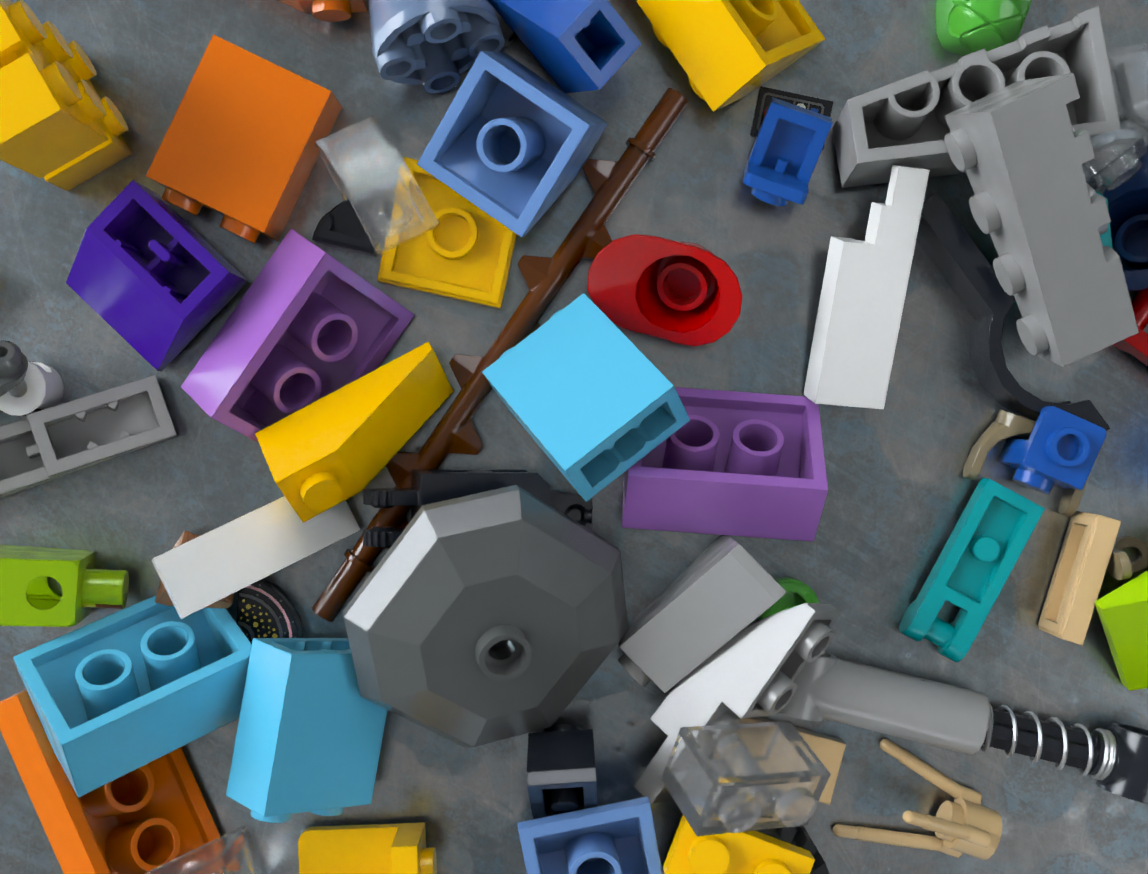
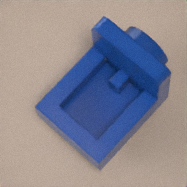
M772 97L744 169L743 184L752 187V195L776 206H786L788 201L803 205L809 193L808 183L832 127V118Z
M1045 406L1039 414L1029 439H1007L997 462L1016 470L1012 480L1049 495L1053 487L1082 490L1107 432L1103 427L1060 408Z

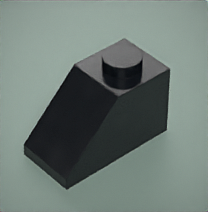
M555 724L545 728L542 732L528 733L527 788L533 819L598 806L593 729L580 730L579 727L572 724Z

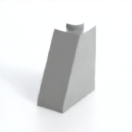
M720 535L628 625L629 630L618 642L619 648L624 652L618 661L641 686L645 687L652 680L666 693L775 604L786 591L738 542L728 535Z

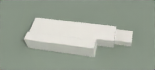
M892 165L886 202L871 203L865 241L834 236L830 238L803 393L815 404L884 409L930 172L928 169Z

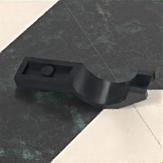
M935 193L925 199L916 240L974 318L969 331L970 362L982 388L1004 408L1034 421H1037L1043 407L1055 406L1103 427L1106 431L1109 430V425L1090 400L1074 403L1070 401L1059 403L1046 402L1024 390L1006 366L1001 345L1004 319L1015 302V297L1008 295L1003 290L993 267L940 195Z

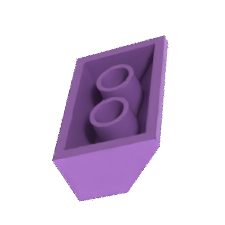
M290 229L183 382L181 388L212 419L258 442L255 435L256 432L377 369L414 317V314L299 233Z
M675 387L690 421L624 472L622 528L814 542L828 493L819 405L804 396Z

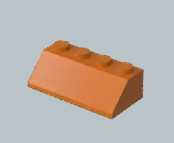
M25 689L0 701V731L64 874H230L235 871L181 747L78 798L50 745L27 690Z

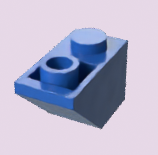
M488 0L564 93L600 90L642 44L608 0Z

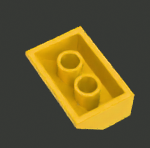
M636 0L652 23L653 32L657 39L671 50L687 73L693 91L707 102L713 112L744 98L825 40V37L799 0Z

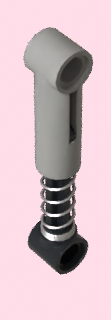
M824 652L811 663L806 662L793 681L797 685L795 695L786 707L779 712L783 715L808 721H822V719L970 755H975L980 748L982 751H986L990 746L1005 750L1007 757H1011L1015 752L1030 756L1032 763L1038 762L1039 759L1055 762L1057 769H1062L1064 765L1079 768L1084 776L1090 774L1092 778L1097 779L1096 783L1098 786L1110 792L1148 803V729L1131 724L1111 722L1110 727L1106 729L1096 728L1091 731L1083 723L1076 722L1071 726H1065L1058 717H1050L1044 721L1040 720L1033 711L1016 714L1008 705L1003 704L997 708H992L987 695L983 692L837 658L827 652Z

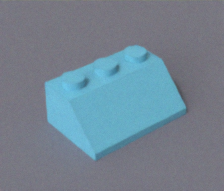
M155 595L13 657L50 745L78 798L239 719L252 644L226 608H203L180 619L174 606L156 603Z

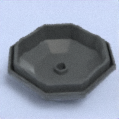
M518 485L422 505L343 610L360 696L464 748L476 747L551 727L629 630L621 552L618 547ZM508 640L502 647L491 648L500 641Z

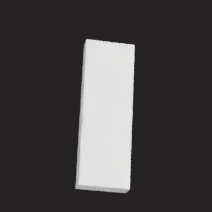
M284 496L156 556L151 561L180 619L360 531V528L346 500L303 523Z

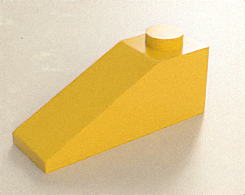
M426 342L256 432L255 435L276 485L304 523L360 493L454 391L429 342Z

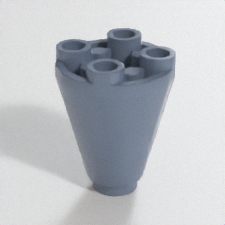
M369 0L372 53L379 73L385 80L410 85L423 84L425 91L428 93H442L454 88L460 82V74L472 67L480 51L499 52L505 44L495 10L488 0Z

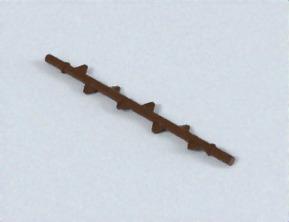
M673 88L666 90L635 137L628 138L626 141L628 147L618 161L588 159L582 169L595 194L552 258L529 255L521 257L518 267L529 292L484 357L459 354L453 356L449 364L461 387V391L418 453L397 452L386 464L396 485L394 488H411V469H438L448 453L479 454L483 444L471 419L493 389L482 371L498 360L505 351L515 347L540 327L539 320L582 258L595 259L597 253L612 242L605 224L647 162L655 160L656 155L654 152L689 103L687 98ZM411 506L380 508L366 530L375 526L406 528L409 524L406 514ZM362 534L352 550L347 549L344 556L346 559L313 605L312 610L321 618L333 622L365 574L374 570L373 562L382 549H390L391 547L363 545Z

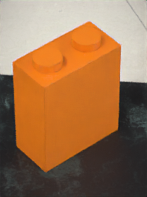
M213 34L146 177L165 187L166 189L161 199L178 208L198 216L201 207L205 206L223 215L219 227L254 244L260 233L275 241H279L342 109V105L332 91Z

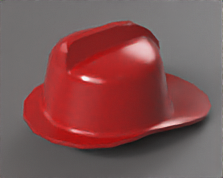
M629 235L613 240L600 250L588 272L587 290L591 300L614 324L627 330L662 338L674 343L690 346L713 343L731 331L741 313L743 294L738 277L724 260L697 243L676 242L651 235Z

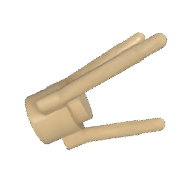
M882 739L880 741V748L954 797V802L946 800L940 805L936 817L911 810L903 813L902 818L906 823L933 831L936 836L837 824L832 829L833 834L837 837L939 851L959 858L964 853L981 860H987L995 853L1002 834V818L996 810L981 805V792L961 786L891 740Z

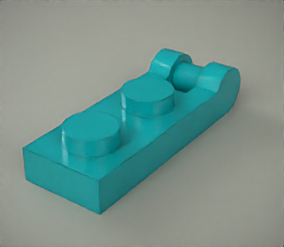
M981 477L916 600L905 611L899 625V632L916 642L924 638L938 646L937 651L940 655L954 662L961 661L971 648L1045 508L990 478ZM945 600L960 608L955 620L950 624L937 617Z

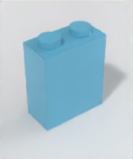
M585 293L565 308L553 314L546 323L515 347L505 351L498 360L482 371L507 409L585 502L690 421L674 385Z
M253 638L226 796L251 810L250 815L254 819L269 823H283L289 821L291 814L311 812L322 816H337L343 813L344 807L371 804L387 709L360 696L348 638Z

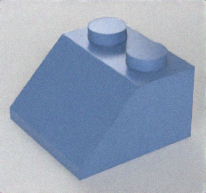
M480 51L417 165L514 233L524 237L577 176L608 123L507 53Z
M648 796L517 823L527 874H663Z

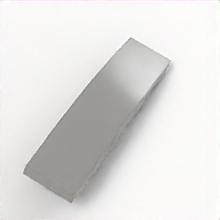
M156 375L26 415L27 419L1 426L0 498L177 436Z

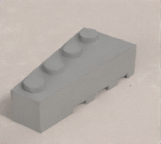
M1099 6L1078 13L1072 20L1048 28L1046 25L1022 34L1018 40L986 52L984 48L965 55L957 63L931 73L926 70L848 99L832 128L841 188L889 183L892 165L930 170L928 178L966 173V171L961 172L956 168L947 151L945 135L950 132L945 115L1015 82L1074 73L1080 96L1079 99L1066 104L1071 125L1075 131L1084 129L1089 132L1095 155L1121 133Z
M1074 73L1018 81L945 115L950 132L945 135L947 151L956 168L961 172L966 171L975 194L969 199L971 213L980 230L985 234L990 233L999 256L993 260L996 277L1003 290L1010 296L1014 295L1022 318L1016 321L1021 341L1033 356L1037 355L1039 358L1062 367L1139 333L1120 256L1111 247L1102 246L1100 235L1107 231L1108 223H1111L1105 197L1097 194L1086 183L1082 168L1084 163L1095 159L1089 132L1084 129L1078 131L1073 129L1066 104L1080 98Z

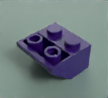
M132 180L86 228L66 284L157 371L162 372L239 292L248 280L166 201L161 199L159 194Z

